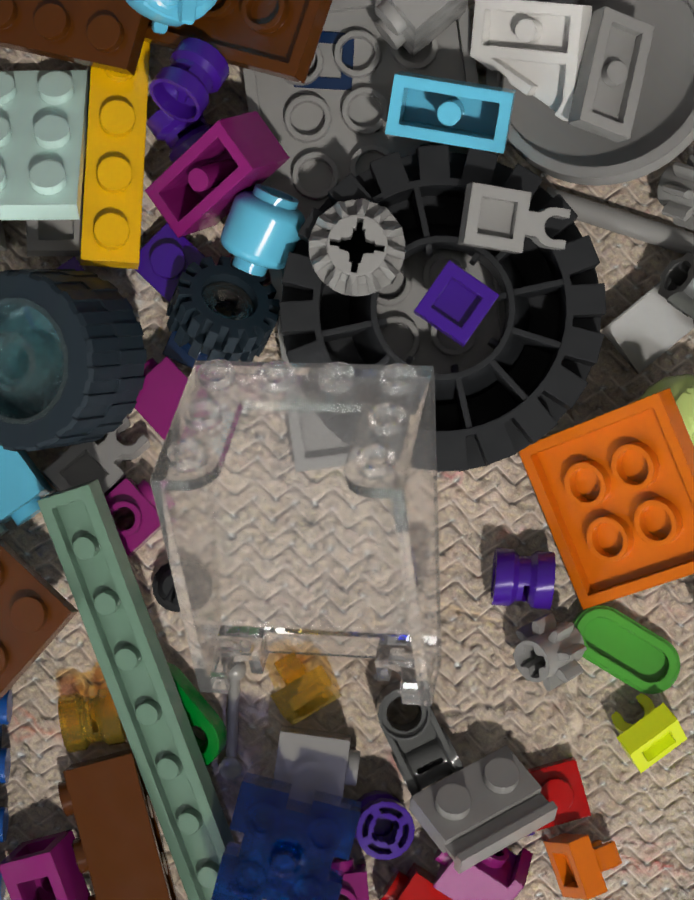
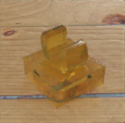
M294 651L274 663L286 686L271 694V697L281 715L292 725L297 724L342 696L334 680L322 665L308 672Z

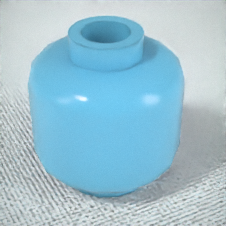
M255 184L253 191L238 193L233 200L220 240L222 246L234 255L232 265L246 273L260 277L265 276L267 269H284L289 252H294L300 240L298 231L306 221L303 213L297 209L299 200L283 191L261 184Z

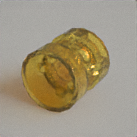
M108 687L100 688L96 695L86 697L78 692L59 696V723L64 745L69 753L87 750L91 743L103 741L109 746L128 742Z

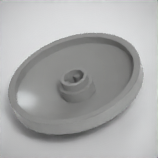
M579 0L576 3L577 5L592 6V13L599 8L607 6L655 26L631 138L619 143L569 125L568 121H562L555 116L556 111L535 96L525 95L512 86L502 73L491 71L486 67V85L516 90L508 142L529 164L554 178L570 183L594 186L628 182L650 174L671 162L694 140V0H586L585 2Z

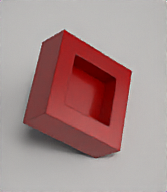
M574 757L527 769L542 787L541 793L548 802L553 801L558 807L555 820L538 830L591 816Z

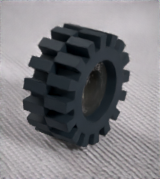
M211 256L202 258L200 265L194 261L188 265L186 272H182L166 313V316H170L167 322L169 332L177 331L174 341L179 347L187 343L191 345L188 355L197 359L201 352L208 355L206 361L208 365L216 367L219 358H224L226 368L236 367L239 359L243 365L251 363L255 355L259 357L263 352L280 316L278 315L280 300L274 299L277 292L273 284L262 286L266 276H252L238 268L232 267L231 257L221 256L217 265H215ZM217 305H220L219 308L226 307V311H232L231 316L219 313L215 307Z

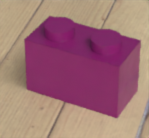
M252 111L218 120L164 171L145 192L176 236L180 238L217 225L229 214L233 200L238 193L253 191L255 184H262L290 157L258 112Z

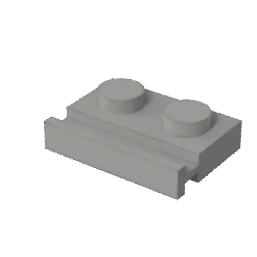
M505 745L411 796L409 810L441 852L448 853L454 861V869L460 874L554 821L558 807L553 801L548 802L541 793L542 787L511 749Z

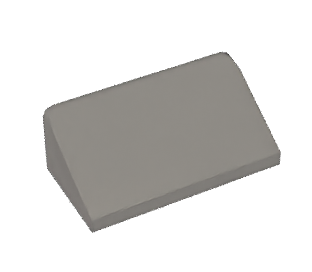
M661 281L601 330L637 374L641 373L694 328V320L685 316L658 294Z

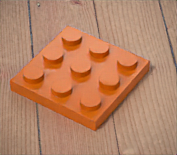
M670 388L539 439L536 443L519 451L583 610L694 574V446Z

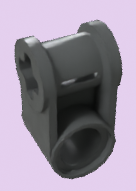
M397 681L390 683L382 689L376 702L379 723L393 750L391 754L412 796L422 791L423 788L464 768L444 727H440L424 693L418 686L411 682ZM406 696L417 701L419 704L418 714L410 723L396 724L387 717V708L394 699Z

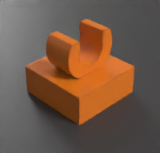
M562 833L543 841L563 897L589 900L608 891L601 872L622 863L615 841L611 840L602 844L599 839L591 842L589 835Z

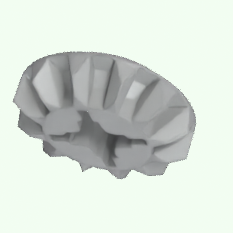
M364 198L338 201L317 218L309 238V257L317 276L332 290L349 296L370 295L388 286L398 275L406 253L403 229L387 207L380 206ZM357 222L363 223L362 231L365 232V241L375 244L377 248H384V252L374 250V253L363 254L361 263H358L357 273L351 272L352 262H349V252L339 249V246L330 244L331 242L340 243L341 240H351L353 231L357 228Z

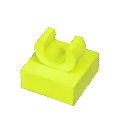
M640 693L636 696V699L644 711L642 719L634 724H630L624 721L617 711L611 715V718L620 734L616 738L626 755L639 772L642 773L687 740V737L678 719L664 702L655 707L647 695Z

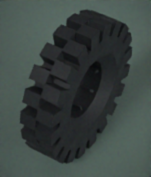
M448 145L420 146L418 147L417 154L400 157L397 151L370 162L368 170L356 177L350 173L328 191L329 198L319 209L313 208L298 231L300 240L294 252H289L282 277V301L279 302L280 322L286 355L296 382L310 406L316 410L324 420V423L345 442L348 441L362 450L364 454L389 465L395 464L410 468V470L435 473L444 471L460 472L487 466L515 455L527 446L536 443L558 425L559 419L567 410L573 408L588 384L586 379L592 366L597 364L604 334L600 333L601 317L607 312L605 283L598 282L595 267L600 261L589 235L582 237L574 223L578 215L560 194L553 198L540 186L543 179L519 163L514 169L498 163V154L469 148L467 154L449 152ZM475 182L532 192L529 211L538 212L549 207L570 209L569 219L561 220L549 217L545 223L546 234L554 240H565V249L553 250L542 248L534 244L528 237H525L523 253L519 254L459 245L458 240L467 184ZM364 198L380 206L387 207L402 226L406 246L404 260L422 251H425L426 257H431L433 255L432 249H451L471 256L472 258L469 263L473 266L477 261L482 263L494 276L502 293H499L496 302L504 301L505 322L499 341L492 337L487 343L488 346L494 349L492 353L477 365L460 372L458 364L451 365V373L449 374L430 373L411 366L414 358L410 355L406 361L399 358L389 347L380 328L387 327L386 318H377V299L380 291L366 296L344 295L325 285L315 273L309 257V238L317 218L338 201ZM357 222V228L353 231L351 240H341L340 243L331 242L330 244L339 246V249L349 252V262H352L351 272L357 273L358 263H361L363 254L374 253V250L384 252V248H377L375 244L365 241V232L362 231L363 223Z

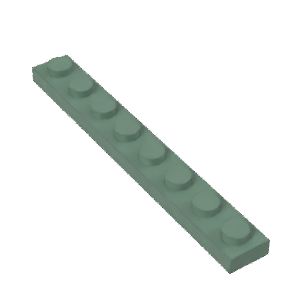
M92 480L39 499L37 501L188 900H256L99 480Z

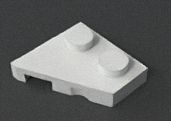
M475 0L470 56L491 71H499L506 76L512 86L525 95L535 96L555 110V116L562 121H568L591 22L592 6L527 0Z

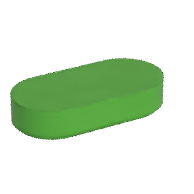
M596 605L581 610L574 618L572 623L581 633L584 645L587 648L582 656L586 660L639 692L646 694L663 692L676 681L680 671L679 655L670 642L618 610L606 605Z

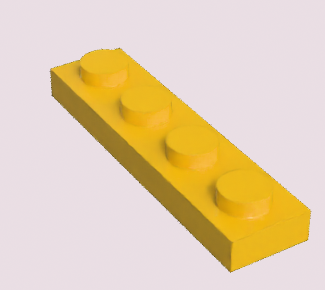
M145 41L143 42L134 76L92 66L90 68L80 265L138 269L150 60V43Z

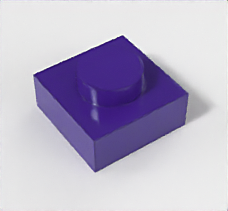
M166 223L140 250L139 267L134 270L170 303L182 272H186L188 265L194 261L200 265L202 258L205 256L184 236L178 238L169 224Z
M449 260L413 313L464 347L499 297V294Z

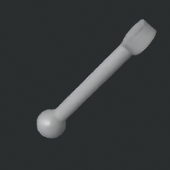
M232 658L225 663L223 668L225 676L229 679L226 756L220 762L219 772L227 780L238 778L243 768L242 762L237 758L240 679L246 674V665L242 660Z

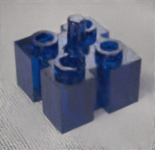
M246 772L240 786L230 825L231 830L244 833L242 844L228 841L223 852L211 900H338L343 883V871L333 869L331 865L333 857L349 860L361 814V802L315 790L312 804L289 799L291 783Z

